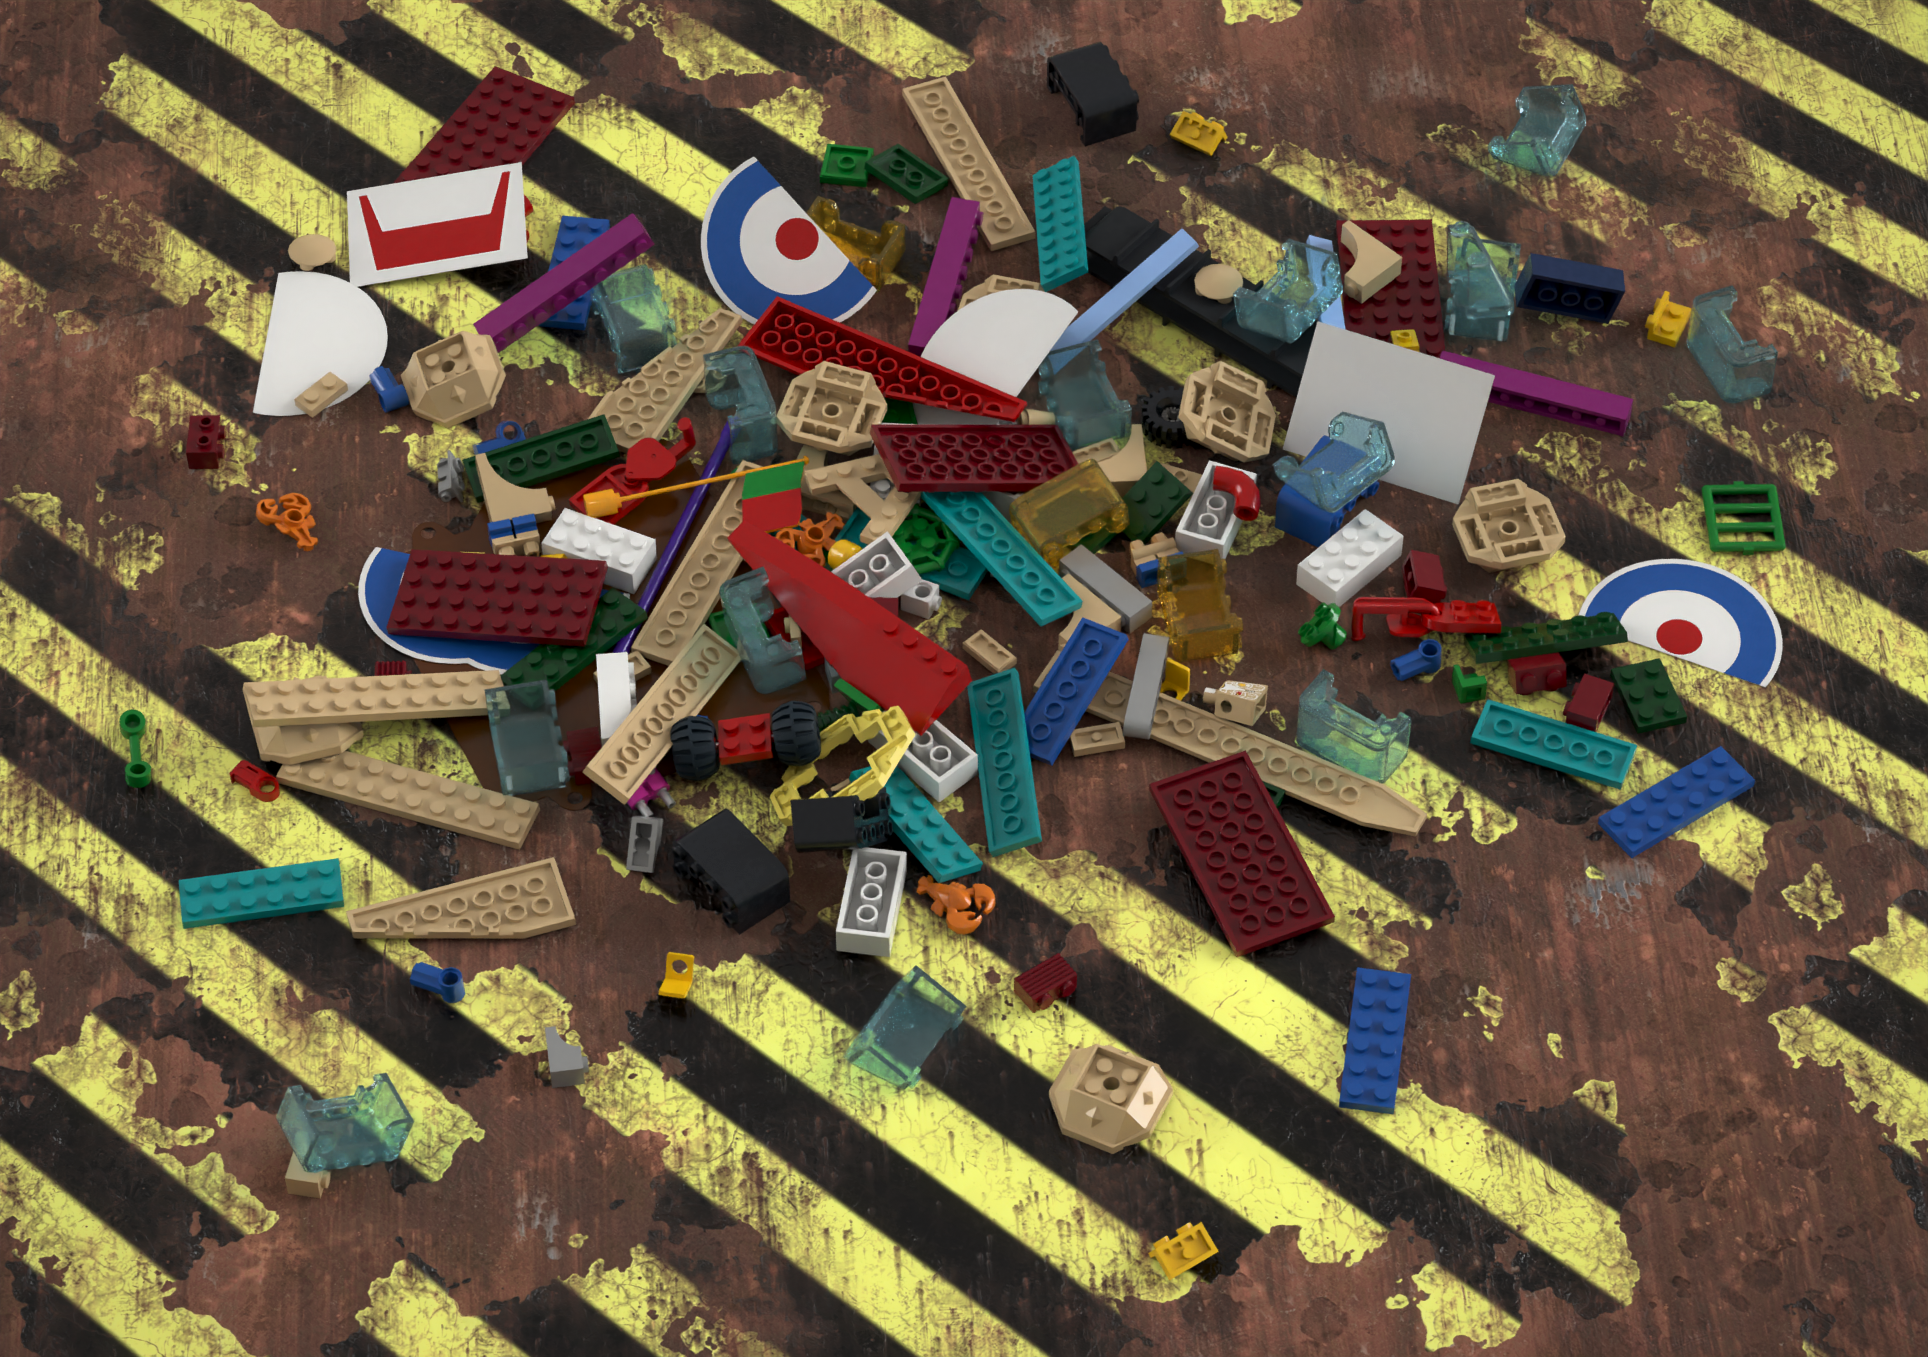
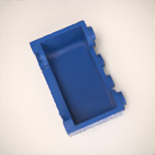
M1324 435L1282 487L1276 502L1275 528L1319 548L1340 530L1345 513L1347 511L1350 512L1354 508L1359 495L1367 499L1370 495L1374 496L1379 488L1377 479L1381 470L1379 459Z

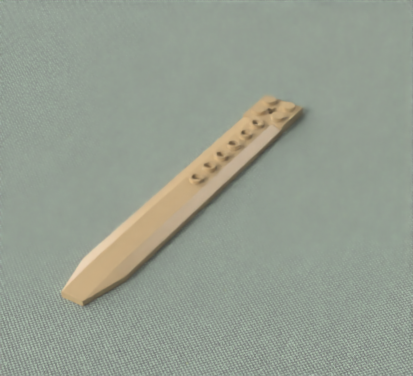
M1056 651L1033 685V692L1036 693L1061 651ZM1109 671L1086 712L1113 723L1120 722V725L1124 727L1133 681ZM1161 692L1159 693L1150 735L1151 739L1209 763L1246 750L1262 781L1285 790L1286 795L1361 826L1416 836L1427 818V813L1382 783L1224 718L1216 717L1212 713Z

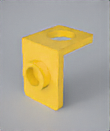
M1396 330L1390 332L1394 345L1419 352V343L1415 330Z
M1168 659L1166 661L1165 681L1161 685L1160 692L1172 690L1177 694L1175 699L1182 701L1189 691L1190 668L1172 659Z
M674 952L667 954L666 974L659 989V995L676 998L686 997L693 982V955ZM676 960L684 961L687 965V971L677 973L673 969L672 963Z

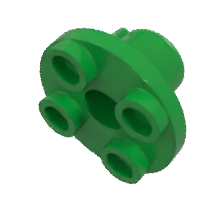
M1324 602L1321 603L1314 611L1315 616L1310 622H1306L1300 627L1298 634L1301 636V643L1306 647H1311L1321 641L1331 650L1342 645L1346 639L1347 632L1337 623L1341 612L1340 607L1335 603L1329 605Z

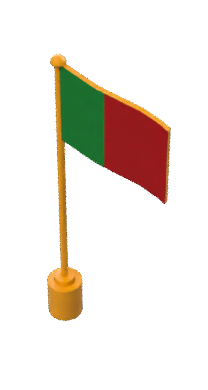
M803 456L802 459L623 497H620L619 492L614 493L613 488L583 495L584 506L587 516L598 518L618 513V508L622 507L621 502L745 476L742 491L743 521L745 520L766 533L776 532L783 528H794L799 525L802 513L801 481L804 465H808L809 458Z

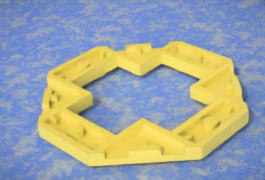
M893 706L883 713L880 709L864 711L860 717L847 714L821 731L820 756L812 763L804 766L789 765L781 778L784 783L779 788L774 789L770 795L772 804L781 822L785 826L793 825L790 800L801 799L797 789L802 785L809 784L818 774L813 764L815 761L825 758L839 744L848 742L853 734H855L860 743L874 738L882 730L888 743L867 757L872 769L832 797L858 795L860 800L865 801L876 796L879 790L886 784L916 735L901 708ZM821 789L809 799L828 798L829 796L824 789Z

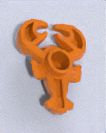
M290 493L280 497L279 504L283 503L282 506L286 511L282 512L279 516L276 515L278 505L275 504L276 501L274 499H264L257 504L256 517L259 522L266 526H270V524L275 525L279 532L284 535L288 534L298 541L297 547L299 549L304 548V551H311L314 545H317L318 539L310 537L308 529L316 525L313 516L309 515L312 506L308 498L298 493Z
M828 512L826 513L827 520L814 525L812 520L808 518L799 523L803 531L783 528L776 533L775 538L794 549L795 541H797V549L800 553L824 567L826 558L822 548L826 551L830 550L836 542L830 538L835 528L842 530L845 524L839 515Z
M930 875L927 878L923 876L918 881L917 893L919 895L928 893L934 899L931 910L938 914L939 917H942L945 911L947 913L946 923L948 928L957 934L965 935L973 932L982 921L981 915L973 920H969L974 918L976 913L964 911L969 908L972 897H974L976 908L979 911L982 908L981 904H986L983 910L985 915L989 914L995 907V894L985 884H973L971 888L966 889L964 885L951 882L949 885L933 883L934 877Z

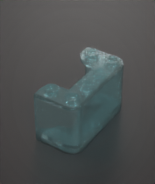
M1463 237L1462 246H1457L1455 260L1460 262L1455 263L1453 277H1457V280H1452L1450 294L1453 295V298L1449 297L1446 312L1451 313V315H1446L1444 329L1449 330V335L1507 342L1521 244Z
M1288 239L1282 245V249L1286 250L1284 259L1277 261L1278 272L1258 292L1239 287L1233 293L1239 327L1287 343H1293L1341 296L1343 285L1337 253Z
M646 264L616 271L590 289L591 307L595 315L600 314L610 339L611 350L616 353L615 367L618 374L640 369L669 346L673 348L677 345L676 338L673 335L676 332L674 319H669L668 305L666 301L662 302L661 288L659 284L655 285L653 269L648 268Z
M1733 285L1694 298L1686 341L1688 349L1719 396L1728 403H1738L1771 393L1778 351L1773 344L1764 348L1757 345L1756 339L1744 342L1729 320L1733 307L1732 303L1737 301L1738 293Z
M1097 339L1050 351L1038 367L1041 381H1038L1039 391L1042 396H1046L1048 410L1054 413L1055 423L1062 430L1063 436L1072 451L1109 438H1113L1114 441L1126 438L1131 434L1132 408L1128 400H1118L1106 376V365L1104 361L1101 362L1099 360L1101 346Z
M737 346L704 354L705 392L710 406L718 410L736 407V414L734 416H727L731 439L729 454L733 465L740 464L742 460L748 462L775 454L778 449L776 405L754 351L748 346Z
M764 566L725 581L720 586L719 593L725 625L756 691L762 694H769L807 678L803 653L798 640L792 641V643L786 642L782 639L781 634L768 638L761 624L769 620L774 613L768 589L769 578Z
M1323 669L1299 697L1296 734L1298 745L1323 760L1384 784L1407 758L1411 717L1402 712L1397 715V718L1386 719V716L1381 714L1375 722L1334 700L1338 695V689L1332 687L1334 675Z
M547 679L485 689L490 732L503 796H515L566 787L565 782L570 781L568 766H565L568 765V758L564 746L558 745V741H562L560 726L554 725V721H558L555 706L556 699L554 689L549 690Z
M387 1073L374 1074L373 1080L375 1082L367 1088L359 1085L352 1096L317 1101L312 1099L310 1093H305L301 1085L288 1087L276 1115V1120L304 1171L317 1173L324 1170L343 1169L350 1166L392 1161L399 1156L414 1120Z

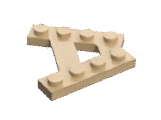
M880 454L805 471V480L812 496L840 490L871 518L860 534V541L868 545L887 531L892 537L921 497V492H898L896 486H894L887 498L883 500L866 484L887 478L894 483Z

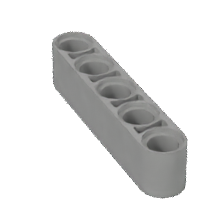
M1143 634L1124 720L1123 736L1150 739L1168 656L1170 637Z

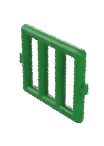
M1734 481L1733 485H1704L1702 487L1711 551L1743 552V555H1753L1754 552L1783 551L1786 548L1777 488L1774 484H1744V481ZM1767 494L1769 503L1714 504L1713 495ZM1770 513L1772 522L1716 523L1715 514ZM1773 532L1775 541L1719 542L1718 533Z

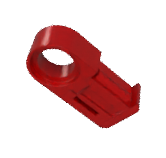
M246 760L240 761L229 773L232 784L234 782L239 783L249 789L252 796L263 802H272L280 795L278 780ZM265 785L275 787L273 791L268 793L261 791V788Z

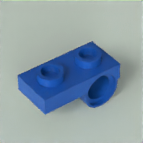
M503 421L496 427L497 438L473 444L472 447L475 455L525 440V435L518 423ZM508 425L514 429V436L511 439H506L503 435V430Z

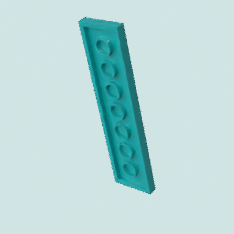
M1075 156L1062 159L1057 164L1047 169H1041L1033 175L1040 282L1045 292L1088 273L1079 162Z
M921 492V498L1040 627L1082 607L1083 601L981 492Z
M1015 667L973 681L967 686L975 749L978 755V772L988 848L992 857L1042 842L1020 679Z

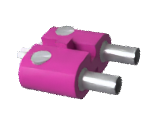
M655 767L627 801V804L632 810L639 809L643 816L653 817L654 814L647 806L650 799L654 801L660 797L668 808L675 806L676 802L668 793L670 785Z

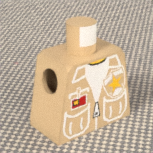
M1228 680L1223 683L1219 690L1206 687L1203 703L1215 705L1214 714L1216 717L1253 726L1265 711L1268 685Z

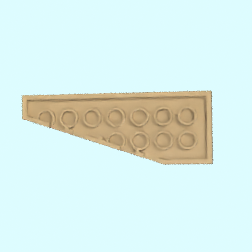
M719 308L698 324V329L690 335L685 334L682 336L677 345L673 348L670 346L641 367L640 373L632 379L628 377L616 391L613 392L611 390L608 392L588 419L605 414L617 448L624 453H627L629 448L644 438H654L659 442L741 325L742 316Z
M554 857L346 911L353 938L524 939L576 925L575 917Z

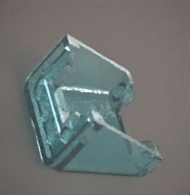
M1573 84L1523 87L1516 98V108L1520 112V119L1506 142L1502 136H1494L1488 144L1489 153L1495 160L1542 176H1555L1585 127L1586 115Z
M1465 221L1447 225V280L1449 283H1454V279H1459L1463 281L1464 287H1468L1467 318L1478 319L1513 314L1514 300L1475 228Z
M1342 411L1329 424L1328 434L1331 442L1299 466L1296 459L1291 456L1280 458L1273 464L1276 475L1322 511L1334 513L1393 467L1395 456L1384 422Z
M915 965L890 990L846 1050L843 1058L850 1064L903 1090L907 1087L913 1089L922 1077L919 1074L920 1066L943 1034L949 1028L955 1030L964 1019L961 1014L967 1006Z

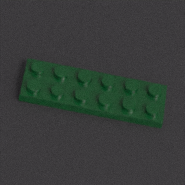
M605 414L485 452L489 464L501 478L522 488L620 457ZM475 456L463 459L462 462L476 502H483L485 500L475 465Z
M611 588L599 598L585 647L540 644L501 675L504 688L534 709L596 659V654H603L648 618L646 611L616 589Z
M1600 612L1595 616L1589 617L1578 615L1568 620L1551 619L1547 623L1541 624L1525 623L1520 627L1513 628L1503 626L1501 627V633H1471L1464 635V645L1476 664L1628 642L1627 631L1616 615L1610 612Z

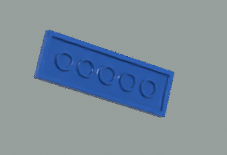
M562 215L548 272L609 230V220ZM595 286L538 326L585 330Z
M1082 617L1024 712L1030 757L1051 766L1054 764L1129 639L1126 634Z
M1720 746L1600 816L1598 824L1633 858L1754 787L1755 779Z
M1357 967L1339 1099L1340 1108L1394 1115L1411 974Z

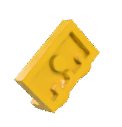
M1185 111L1182 112L1170 133L1172 139L1209 156L1213 155L1221 140L1226 141L1228 138L1221 124L1215 121L1209 123L1198 113L1192 112L1190 114Z
M1665 291L1661 299L1657 298L1653 309L1654 314H1649L1645 328L1648 329L1647 339L1675 348L1690 318L1692 308L1669 302L1670 292Z
M1189 1222L1176 1230L1177 1237L1170 1240L1168 1236H1165L1153 1243L1155 1249L1148 1254L1150 1258L1156 1257L1169 1280L1219 1252L1202 1222L1194 1227Z

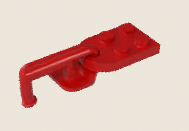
M684 417L678 421L677 427L682 431L684 438L669 450L654 438H644L628 449L626 464L615 465L607 469L569 499L570 506L578 513L587 515L583 501L584 494L613 488L614 493L619 492L620 497L649 491L648 483L652 480L664 478L674 470L676 462L696 445L691 420ZM646 497L621 502L622 507L618 508V513L596 519L614 525L640 505Z
M1359 597L1353 603L1351 640L1360 641L1366 637V634L1363 632L1364 614H1389L1386 617L1389 632L1398 637H1421L1433 631L1501 633L1502 624L1495 603L1485 600L1477 601L1476 603H1466L1462 600H1453L1451 603H1432L1424 598Z

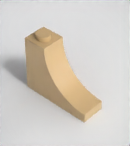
M1348 220L1342 225L1341 242L1351 251L1355 258L1353 267L1345 274L1344 292L1362 304L1401 274L1402 257Z
M1132 424L1130 439L1119 453L1104 461L1086 464V474L1084 475L1089 482L1086 491L1087 499L1123 498L1147 472L1142 424Z
M803 445L796 459H802L803 456L809 458L808 465H804L801 481L802 509L823 515L831 512L832 514L839 515L842 520L848 521L856 510L857 505L845 494L836 490L814 496L811 495L805 480V471L828 466V457L826 450L818 451L815 447Z
M485 453L475 455V465L490 523L510 519L513 528L512 518L533 513L536 523L552 520V511L556 510L553 496H548L546 488L527 489L515 486L501 478L493 470Z
M1069 573L1062 577L1083 602L1082 607L1073 612V617L1068 626L1059 634L1058 651L1062 652L1082 617L1121 632V616Z

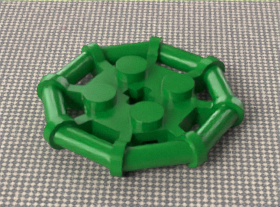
M916 503L906 516H913L912 519L903 521L892 538L919 575L936 570L940 572L945 569V564L953 552L960 547V540L934 511L921 507L919 503ZM927 520H930L934 523L930 525L928 524ZM943 530L946 539H939L937 532ZM916 540V544L912 545L911 542L907 541ZM938 549H942V552L939 556L935 557L933 555L935 550L937 552Z

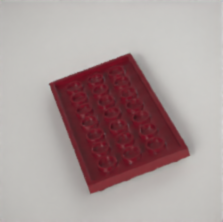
M494 66L394 183L522 162L523 165L575 104L574 97Z
M1432 219L1349 220L1402 257L1401 274L1362 304L1344 292L1345 274L1353 267L1355 258L1351 251L1341 242L1342 225L1348 220H1336L1345 329L1393 344L1390 336L1391 331L1413 329L1419 343V352L1440 358L1442 351H1445Z
M871 424L869 433L898 492L1087 491L1089 482L1058 425Z
M412 549L386 628L388 634L585 647L608 570L607 561Z
M1246 750L1149 784L1151 795L1236 957L1335 922V915Z

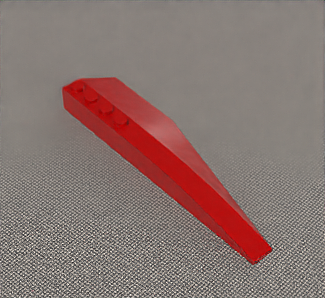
M778 296L737 346L740 351L796 375H801L804 372L815 369V366L823 361L871 373L883 397L1011 422H1015L1027 406V402Z
M745 520L727 537L730 544L744 561L750 565L753 572L763 581L771 594L777 598L780 605L802 632L809 637L811 643L822 653L825 660L836 670L839 677L876 702L884 711H888L890 707L899 706L907 717L913 731L918 735L922 736L972 682L968 666L864 593L789 545Z

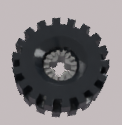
M1169 386L1168 390L1165 391L1162 387L1158 389V393L1153 391L1150 393V398H1145L1142 405L1141 424L1143 434L1145 436L1148 435V440L1151 443L1156 440L1157 446L1161 447L1162 444H1166L1168 449H1171V445H1176L1177 449L1182 448L1183 443L1186 446L1191 445L1192 440L1187 439L1184 423L1178 418L1184 388L1179 387V390H1174V386Z

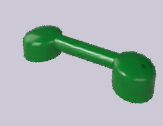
M131 709L122 713L119 721L121 734L129 740L131 762L125 767V781L133 788H142L147 786L152 779L150 764L142 761L139 740L146 732V719L140 711Z

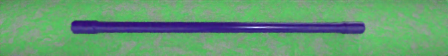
M728 418L720 434V439L699 480L715 477L742 425L738 418ZM711 483L695 487L637 604L646 613H648ZM642 623L619 640L612 653L627 652L629 654Z

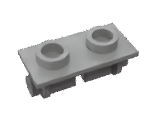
M448 450V458L440 459L437 464L438 480L440 481L438 483V495L443 502H449L454 497L463 502L465 485L462 480V472L464 471L462 461Z

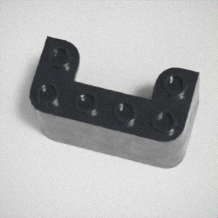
M1096 42L1047 58V88L1051 94L1061 92L1076 115V125L1083 128V135L1080 136V140L1085 147L1136 131V123L1139 120L1137 104L1139 103L1138 93L1129 85L1127 76L1121 73L1118 62L1110 56L1107 45H1103L1102 42Z
M886 787L880 789L876 796L865 801L860 800L858 795L832 797L841 790L825 791L829 796L828 798L790 800L794 844L797 852L862 849L887 841L889 835L893 833V824L888 815L891 800L890 795L886 793Z
M723 809L673 841L671 851L674 856L673 869L680 878L684 877L687 880L692 877L695 879L699 878L704 883L709 894L715 895L721 901L723 909L722 919L725 925L733 928L739 935L790 902L789 875L786 868L728 809Z

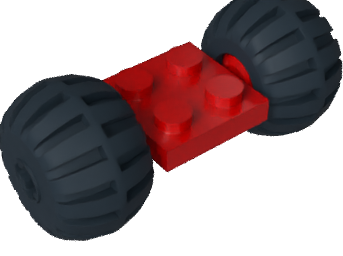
M789 701L780 705L773 711L772 721L770 713L718 720L719 739L717 738L713 722L702 716L682 718L671 728V742L673 743L671 748L674 765L678 775L687 780L702 781L710 778L718 772L720 763L721 765L773 758L772 742L775 743L779 760L790 766H804L812 763L821 753V739L816 711L812 705L803 701Z

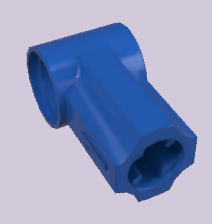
M383 366L375 368L373 373L369 375L370 381L378 393V398L384 412L388 413L409 405V398L402 384L398 385L390 369Z
M1427 639L1420 643L1419 649L1391 660L1390 666L1396 679L1403 681L1422 672H1437L1441 667V644L1436 640Z
M423 962L416 963L413 967L410 977L411 985L440 994L447 1003H457L464 998L465 987L460 970L453 967L441 969Z

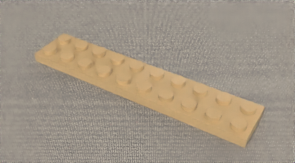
M946 76L903 88L902 96L960 198L980 201V211L984 215L982 225L977 226L990 251L1035 239L1034 228Z
M742 460L736 472L763 466ZM745 476L730 480L631 646L632 652L639 651L644 658L669 666L702 625L706 623L743 560L730 544L727 537L743 522L742 491Z
M703 624L583 770V773L625 805L673 745L671 742L672 726L682 718L697 716L745 655Z
M499 670L244 682L243 694L252 727L509 714L510 704Z
M349 751L292 765L282 764L276 775L279 784L520 850L540 811L539 803Z

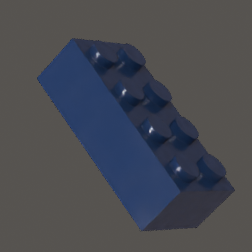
M1530 253L1514 285L1516 307L1609 324L1625 293L1623 270Z

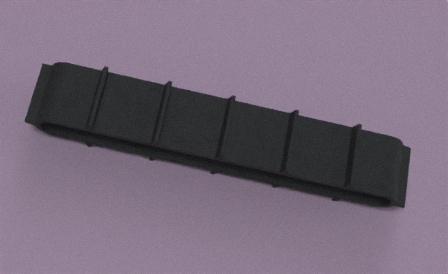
M1104 206L1084 224L1088 273L1108 284L1112 289L1167 242L1172 235L1159 228V219L1157 218L1150 223L1125 207L1118 206L1111 210ZM1209 249L1204 253L1198 250L1193 251L1136 301L1161 316L1163 326L1171 322L1213 347L1216 358L1223 353L1266 379L1268 389L1276 385L1297 398L1317 325V313L1315 311L1308 316L1264 290V281L1260 280L1255 285L1242 277L1243 286L1241 291L1232 297L1230 303L1222 304L1218 300L1197 295L1194 282L1196 274L1203 267L1211 264H1220L1211 259V250Z

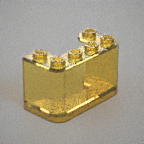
M817 196L806 214L877 290L875 293H878L905 253V224L888 220L883 223L881 233H878L874 230L840 220V210L837 204L831 199Z
M1088 459L1018 497L1009 506L1012 526L1052 569L1058 567L1059 560L1063 558L1062 548L1076 544L1082 537L1099 531L1103 526H1105L1109 533H1119L1130 525L1126 503L1095 459Z
M1218 549L1158 557V598L1176 662L1238 654V649L1242 648V639L1239 632H1243L1242 618L1237 617L1235 612L1230 613V595H1225L1224 592L1226 590V582L1223 574H1227L1225 559L1220 558Z

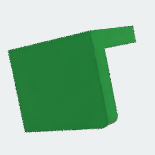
M1459 664L1453 665L1452 683L1460 704L1485 700L1487 689L1485 676H1478L1477 673L1463 675Z

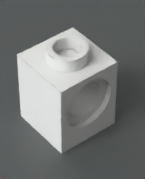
M922 579L901 595V610L929 619L933 611H937L941 605L942 597L939 596V585Z

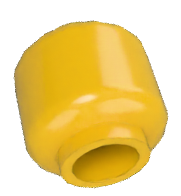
M839 540L829 550L828 563L832 569H835L863 548L849 540Z

